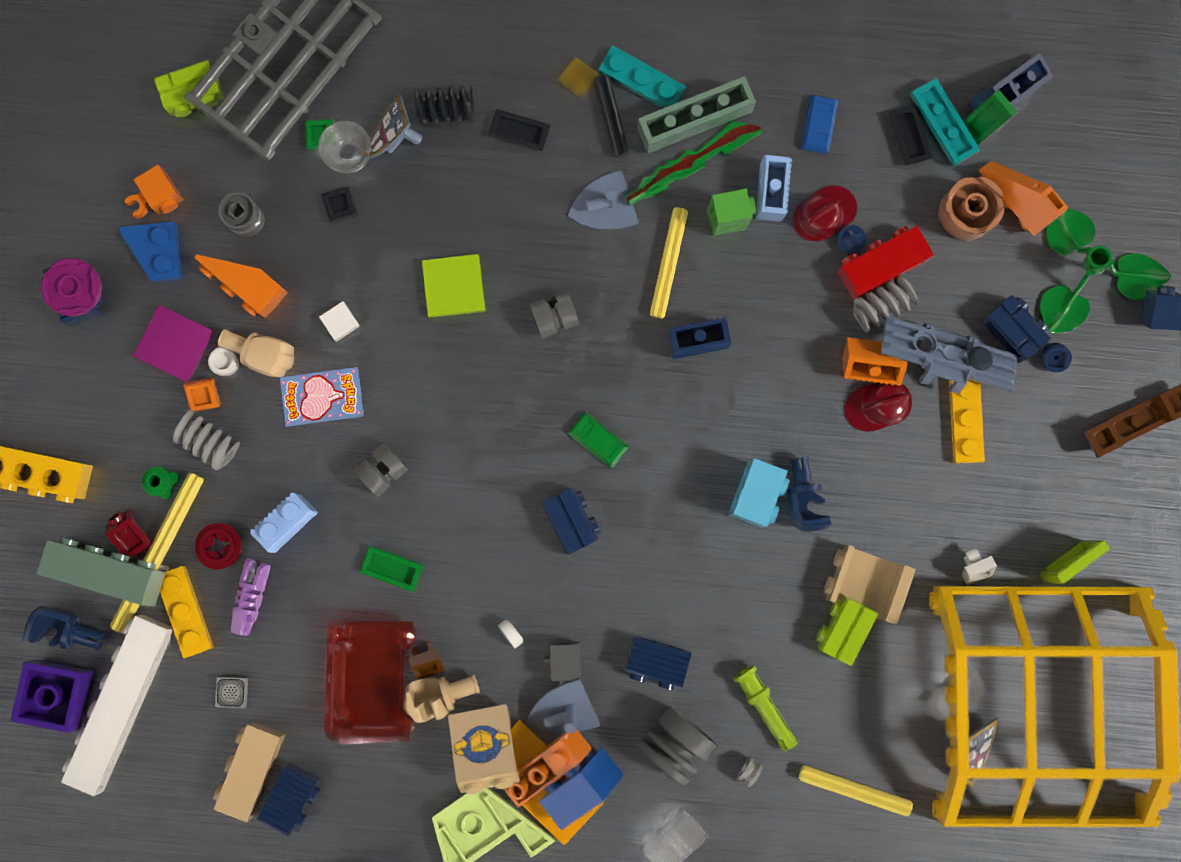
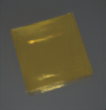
M575 57L560 76L559 82L582 98L594 83L595 78L598 77V73Z

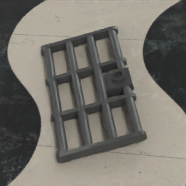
M261 0L259 3L260 8L254 15L251 12L233 33V41L228 47L224 46L221 49L222 54L193 90L190 93L186 92L183 97L254 150L263 160L269 162L275 154L274 149L302 114L306 115L308 113L309 105L336 71L346 65L345 60L371 27H376L381 21L382 17L362 1L341 0L313 36H311L298 25L319 0H303L289 18L275 8L281 0ZM353 6L364 14L365 17L335 54L324 46L322 42L349 8ZM269 14L283 24L277 33L264 23ZM294 32L307 43L276 82H273L261 71ZM243 46L258 56L252 64L238 55ZM317 50L330 61L301 98L297 100L285 91V88ZM233 61L246 72L217 108L212 110L200 99L230 62ZM257 79L268 87L269 90L240 127L236 128L224 117L252 82ZM280 96L292 105L293 108L265 143L260 146L248 135Z

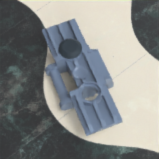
M889 316L885 318L881 354L921 365L925 372L919 379L920 383L929 385L936 377L954 381L950 385L949 391L957 394L967 384L968 379L1010 392L1014 390L1017 354L980 344L979 340L969 335L962 337L936 329L932 324L926 322L919 326Z

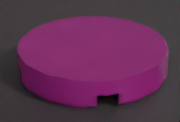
M65 258L56 261L51 265L48 272H45L42 277L40 290L44 302L53 311L63 316L77 317L87 314L97 305L101 297L102 283L99 274L91 265L80 259Z

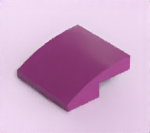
M158 305L133 357L188 382L214 331Z

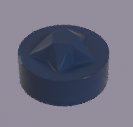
M857 225L845 226L838 233L836 239L840 251L847 255L859 253L867 241L864 230Z
M1053 342L1043 348L1040 359L1048 371L1058 373L1070 366L1072 354L1064 344Z

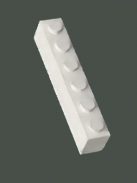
M137 615L134 619L131 618L128 621L123 632L126 635L124 642L113 653L111 662L114 664L110 673L105 674L100 683L99 689L102 690L97 701L95 700L91 704L87 712V717H89L88 723L85 728L79 731L75 739L77 748L73 756H69L63 766L62 772L65 775L61 783L92 796L104 792L174 633L172 626L146 615Z

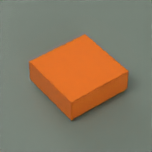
M214 377L184 383L185 394L191 410L196 412L220 407L221 403Z

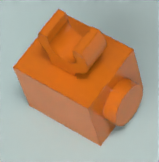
M156 165L133 179L141 192L127 197L124 202L129 207L139 203V209L134 211L132 215L136 219H140L147 214L149 206L159 215L170 213L178 207V203L183 201V198L167 172L160 165Z

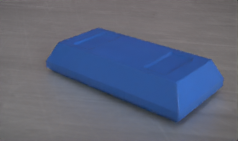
M810 95L801 150L829 154L839 99Z

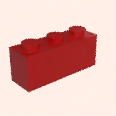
M918 225L911 229L904 226L891 234L893 239L885 243L880 239L867 247V253L858 256L856 252L842 260L843 265L837 272L853 301L857 297H862L865 293L873 291L876 287L884 285L887 281H891L895 277L901 276L927 262L934 256Z

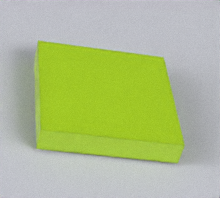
M479 254L422 260L429 318L486 312Z
M1082 540L1040 571L1038 575L1044 583L1064 584L1111 548L1105 540Z

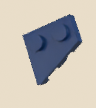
M176 222L119 227V232L152 282L182 280Z

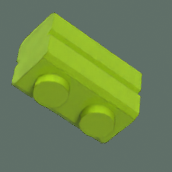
M209 59L154 78L163 107L171 116L185 117L192 113L191 109L196 108L183 96L186 92L190 93L213 64ZM219 78L200 99L210 108L216 106L219 103L218 100L225 98Z
M843 595L841 600L837 599L836 603H833L829 612L832 618L828 626L822 625L816 640L819 641L817 645L819 650L852 666L878 613L857 600Z

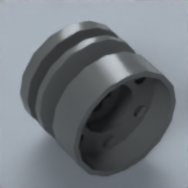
M670 705L658 719L660 725L666 731L663 736L650 729L648 735L656 744L652 745L647 740L642 739L638 746L659 771L668 778H672L686 786L691 779L682 770L683 767L696 774L698 769L690 760L694 755L701 760L707 761L718 745L697 725Z

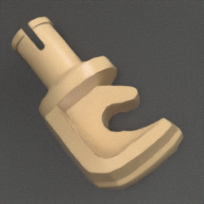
M226 329L219 336L218 346L240 354V363L258 373L273 378L283 377L294 364V347L283 340L270 336H261L255 332L251 333L248 338H245Z
M474 674L452 683L446 681L445 676L440 678H424L407 684L405 686L404 698L406 713L411 716L415 723H424L434 717L436 720L449 714V711L454 710L455 700L480 693L476 676Z

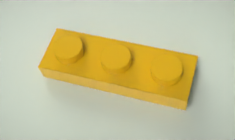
M968 379L967 384L960 393L957 394L949 391L953 464L985 462L980 382ZM949 380V387L954 381Z
M180 566L165 572L160 593L183 659L214 648L186 566Z

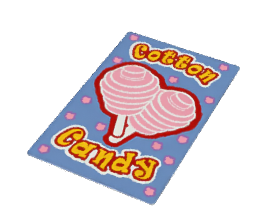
M358 367L280 377L286 427L364 416Z

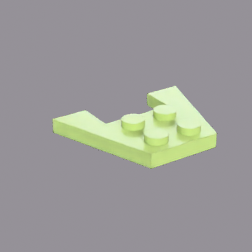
M485 788L478 794L465 793L432 816L444 862H474L514 833L530 857L535 856L556 841L552 835L490 788Z

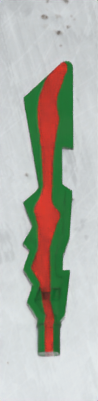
M733 120L698 152L686 149L678 160H668L667 165L657 167L653 175L644 177L639 187L625 195L627 203L631 206L643 198H650L669 189L670 183L685 179L705 168V161L721 151L725 156L762 133V127Z

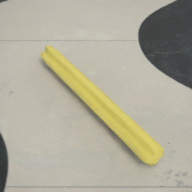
M189 473L144 558V561L156 564L155 570L159 569L204 481L197 474ZM122 600L110 624V628L116 632L123 633L128 621L131 618L133 619L139 604Z

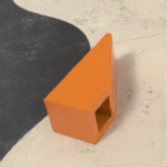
M990 161L979 169L982 177H986L998 185L1003 194V205L1016 214L1023 229L1031 232L1033 236L1069 208L1050 185L994 161Z
M198 254L194 257L201 263L198 269L211 280L216 276L223 283L220 285V288L232 298L237 294L244 300L241 306L254 317L259 313L266 318L288 293L259 268Z
M577 729L574 733H567L565 731L517 770L520 782L513 783L511 787L504 788V791L519 808L577 766L591 751V746Z

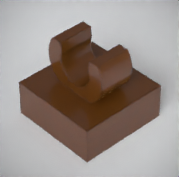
M427 642L428 651L421 654L416 646L412 647L413 656L409 657L408 660L417 680L446 671L440 654L431 642Z

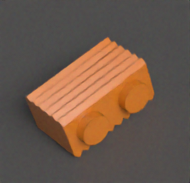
M850 337L846 340L842 356L845 379L850 378L851 380L856 379L863 382L867 380L869 383L873 381L874 383L879 382L886 385L890 383L892 386L895 384L897 386L902 385L908 362L881 354L882 342Z

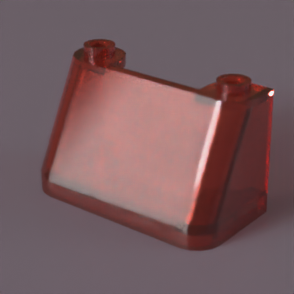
M331 619L329 621L326 637L323 721L324 733L327 739L339 744L410 741V733L413 731L414 722L411 716L406 713V710L403 709L404 650H409L411 645L416 642V629L413 627V621Z

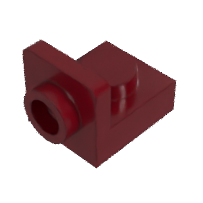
M131 509L124 513L119 511L107 520L108 524L106 525L105 535L121 554L132 558L152 544V539L134 519V513Z

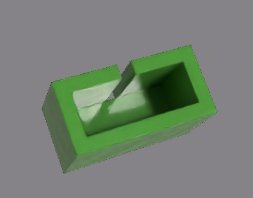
M747 188L712 195L707 210L713 236L747 229L750 221L753 219L752 214L756 213L753 196L748 197Z

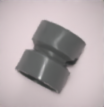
M231 192L220 201L218 208L219 217L236 235L252 237L263 228L265 222L264 213L261 207L246 193Z
M567 290L551 295L550 301L541 299L529 304L542 339L556 334L560 327L567 330L580 325Z
M384 442L371 452L372 458L370 460L363 459L353 468L355 474L377 497L390 487L391 479L398 480L409 470ZM380 461L389 468V471L385 474L376 466Z

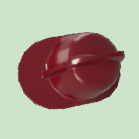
M830 185L812 194L796 207L793 214V225L796 232L802 238L809 241H822L831 237L855 219L857 214L855 196L848 189L837 185Z
M877 382L860 387L850 394L844 407L845 416L850 425L857 430L865 432L876 431L906 419L911 412L913 403L911 393L904 384L892 386L890 383L886 385L885 383L880 384Z

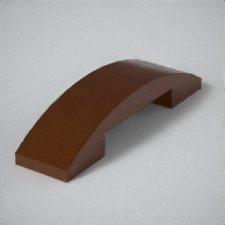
M1181 384L1130 407L1084 431L1096 457L1099 458L1124 446L1125 443L1180 418Z

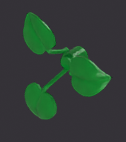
M1068 208L1062 215L1046 226L1047 242L1050 248L1061 256L1070 255L1075 250L1079 254H1086L1083 266L1087 272L1073 292L1065 286H1055L1047 290L1040 301L1041 317L1048 327L1049 333H1066L1082 325L1089 315L1090 303L1086 298L1078 296L1091 275L1101 274L1107 267H1109L1113 276L1119 277L1117 288L1120 293L1133 300L1145 299L1146 290H1157V286L1164 285L1170 280L1172 275L1159 262L1138 253L1122 256L1118 260L1117 271L1114 266L1115 262L1112 260V253L1107 247L1082 248L1090 245L1093 241L1096 231L1095 225L1084 213Z

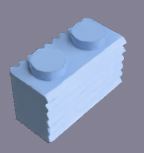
M763 156L759 170L755 219L781 222L788 212L786 210L788 208L787 203L789 201L788 191L790 190V169L792 167V159L790 157Z
M290 493V497H286V501H281V505H277V509H273L272 513H268V517H264V521H260L259 525H255V529H251V534L266 551L276 553L318 512L301 494Z

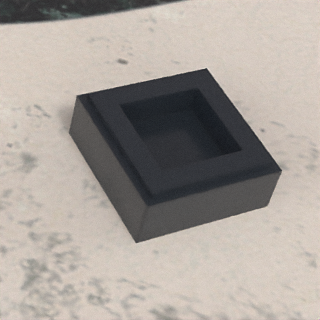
M349 186L321 194L330 223L358 216Z

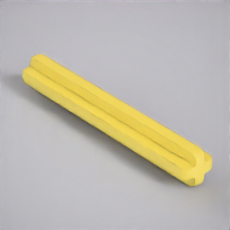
M674 207L650 310V316L663 319L666 314L688 210L684 208Z
M803 765L800 769L799 779L802 782L906 817L910 816L913 803L908 799L807 765Z

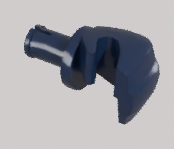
M801 457L802 470L800 469L799 458L791 459L795 485L787 491L793 526L805 532L819 531L831 527L832 522L829 516L815 514L807 508L808 503L811 502L819 505L825 503L824 498L814 493L823 489L822 484L812 482L809 457Z
M39 606L32 611L23 632V641L35 643L40 641L52 628H56L57 634L49 642V646L54 647L60 644V648L65 650L70 649L76 643L99 651L103 643L91 638L105 639V632L82 627L79 616L47 606Z

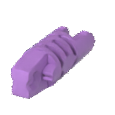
M250 558L246 559L239 582L240 587L237 590L234 601L236 604L233 605L232 609L233 618L230 632L241 636L249 635L253 623L256 622L259 613L258 609L263 598L262 593L265 591L271 568L266 563H261L257 567V562Z

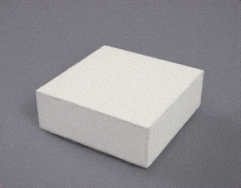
M344 301L319 316L336 342L360 327Z

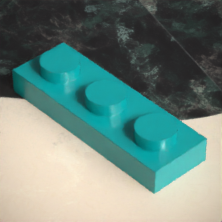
M613 45L598 69V73L601 75H608L610 80L662 109L678 103L686 90L685 85Z
M937 78L911 92L910 97L953 167L980 151Z

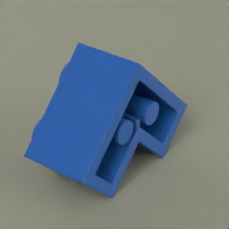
M601 747L593 754L590 751L577 766L565 774V779L562 781L557 779L546 787L545 791L547 793L539 803L558 827L563 830L602 803L624 774L603 747Z

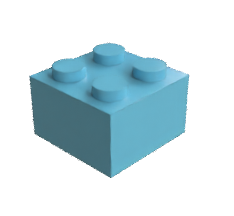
M755 458L748 461L728 516L759 528L767 527L770 523L773 524L779 511V507L775 506L780 495L784 496L789 484V479L785 478L788 471Z

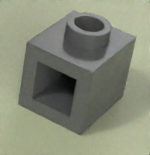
M580 643L550 644V656H545V674H551V681H557V686L579 678L581 680Z

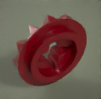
M210 524L204 527L196 537L194 544L196 557L207 568L214 570L226 569L236 563L237 558L242 552V539L239 537L236 529L227 524ZM216 537L219 538L220 542H229V545L222 548L221 555H219L218 551L207 550L216 544Z

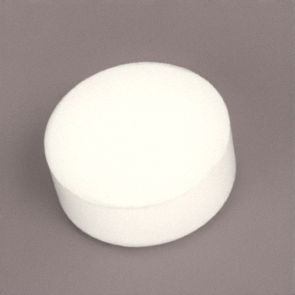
M218 347L210 353L208 365L215 374L230 376L238 369L239 358L235 352L224 347Z
M505 619L497 625L514 649L523 643L522 637L509 620Z

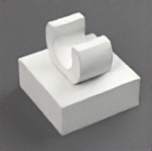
M976 548L965 552L966 557L963 559L967 566L964 567L962 578L966 586L994 575L997 565L992 556L981 559Z

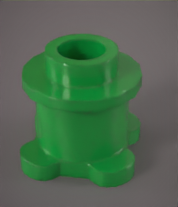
M155 466L143 474L141 480L142 487L149 495L169 499L172 496L174 485L179 482V475L175 472L169 473L162 466ZM159 477L160 484L156 486L155 481Z

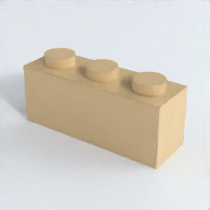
M254 721L247 724L246 727H241L235 741L236 744H239L235 755H230L225 765L224 771L228 772L224 783H219L214 793L213 799L217 802L213 810L244 822H248L254 817L285 738V733Z

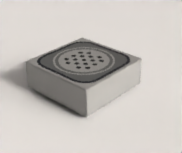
M217 677L215 707L246 708L248 678Z

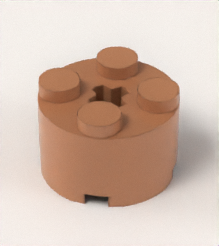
M978 176L961 179L943 196L939 206L938 219L944 229L955 238L964 241L978 239L994 228L1002 219L1005 208L1003 206L1002 191L996 183L986 177ZM969 205L974 207L973 211L969 210Z

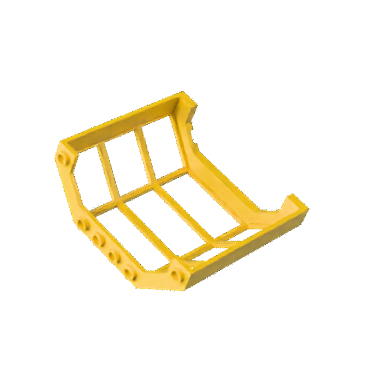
M933 586V592L929 594V606L931 610H934V615L941 616L949 655H945L944 668L945 672L949 674V686L945 687L946 704H949L950 717H946L945 730L946 734L950 735V748L946 749V763L950 767V774L945 793L936 791V800L932 802V812L934 818H937V822L944 827H1159L1161 818L1158 816L1160 809H1167L1173 795L1171 790H1169L1171 783H1178L1181 777L1177 649L1174 642H1168L1164 631L1167 630L1168 626L1162 611L1154 609L1152 599H1154L1155 594L1152 587ZM952 594L1007 595L1021 646H966ZM1018 595H1071L1088 646H1033ZM1083 595H1129L1130 616L1141 617L1152 646H1100ZM967 656H1024L1026 768H969ZM1035 656L1091 657L1094 768H1037ZM1102 657H1153L1156 768H1105ZM968 778L1023 779L1012 815H958ZM1091 779L1077 816L1024 815L1035 780ZM1104 779H1153L1148 793L1135 792V816H1090Z

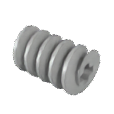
M897 276L894 278V282L887 281L884 284V288L876 287L874 294L867 292L864 294V299L857 297L854 300L853 312L862 329L869 333V323L878 328L880 327V317L885 320L887 316L890 317L889 312L899 317L901 315L900 306L908 312L911 310L909 302L912 301L915 305H918V299L907 279L903 276Z
M190 409L176 426L173 442L178 445L183 443V449L186 451L192 450L193 456L197 458L202 456V462L205 464L212 462V469L217 471L227 465L235 456L240 442L231 447L232 437L230 435L221 440L222 430L218 429L212 434L213 424L209 422L202 427L203 417L199 416L193 421L194 411Z

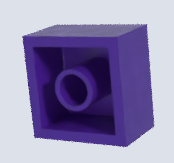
M38 659L23 662L10 721L66 733L81 729L94 671Z

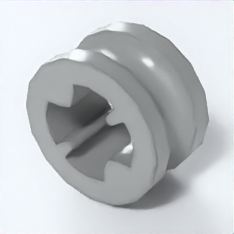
M749 757L741 767L736 779L739 781L745 780L746 786L751 787L759 777L763 764H755L754 758Z

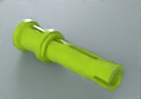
M748 666L737 673L732 679L735 683H739L747 696V703L755 706L777 740L781 750L786 752L795 747L799 741L795 738L769 696L771 694L768 686H764L755 672L757 670L756 666Z

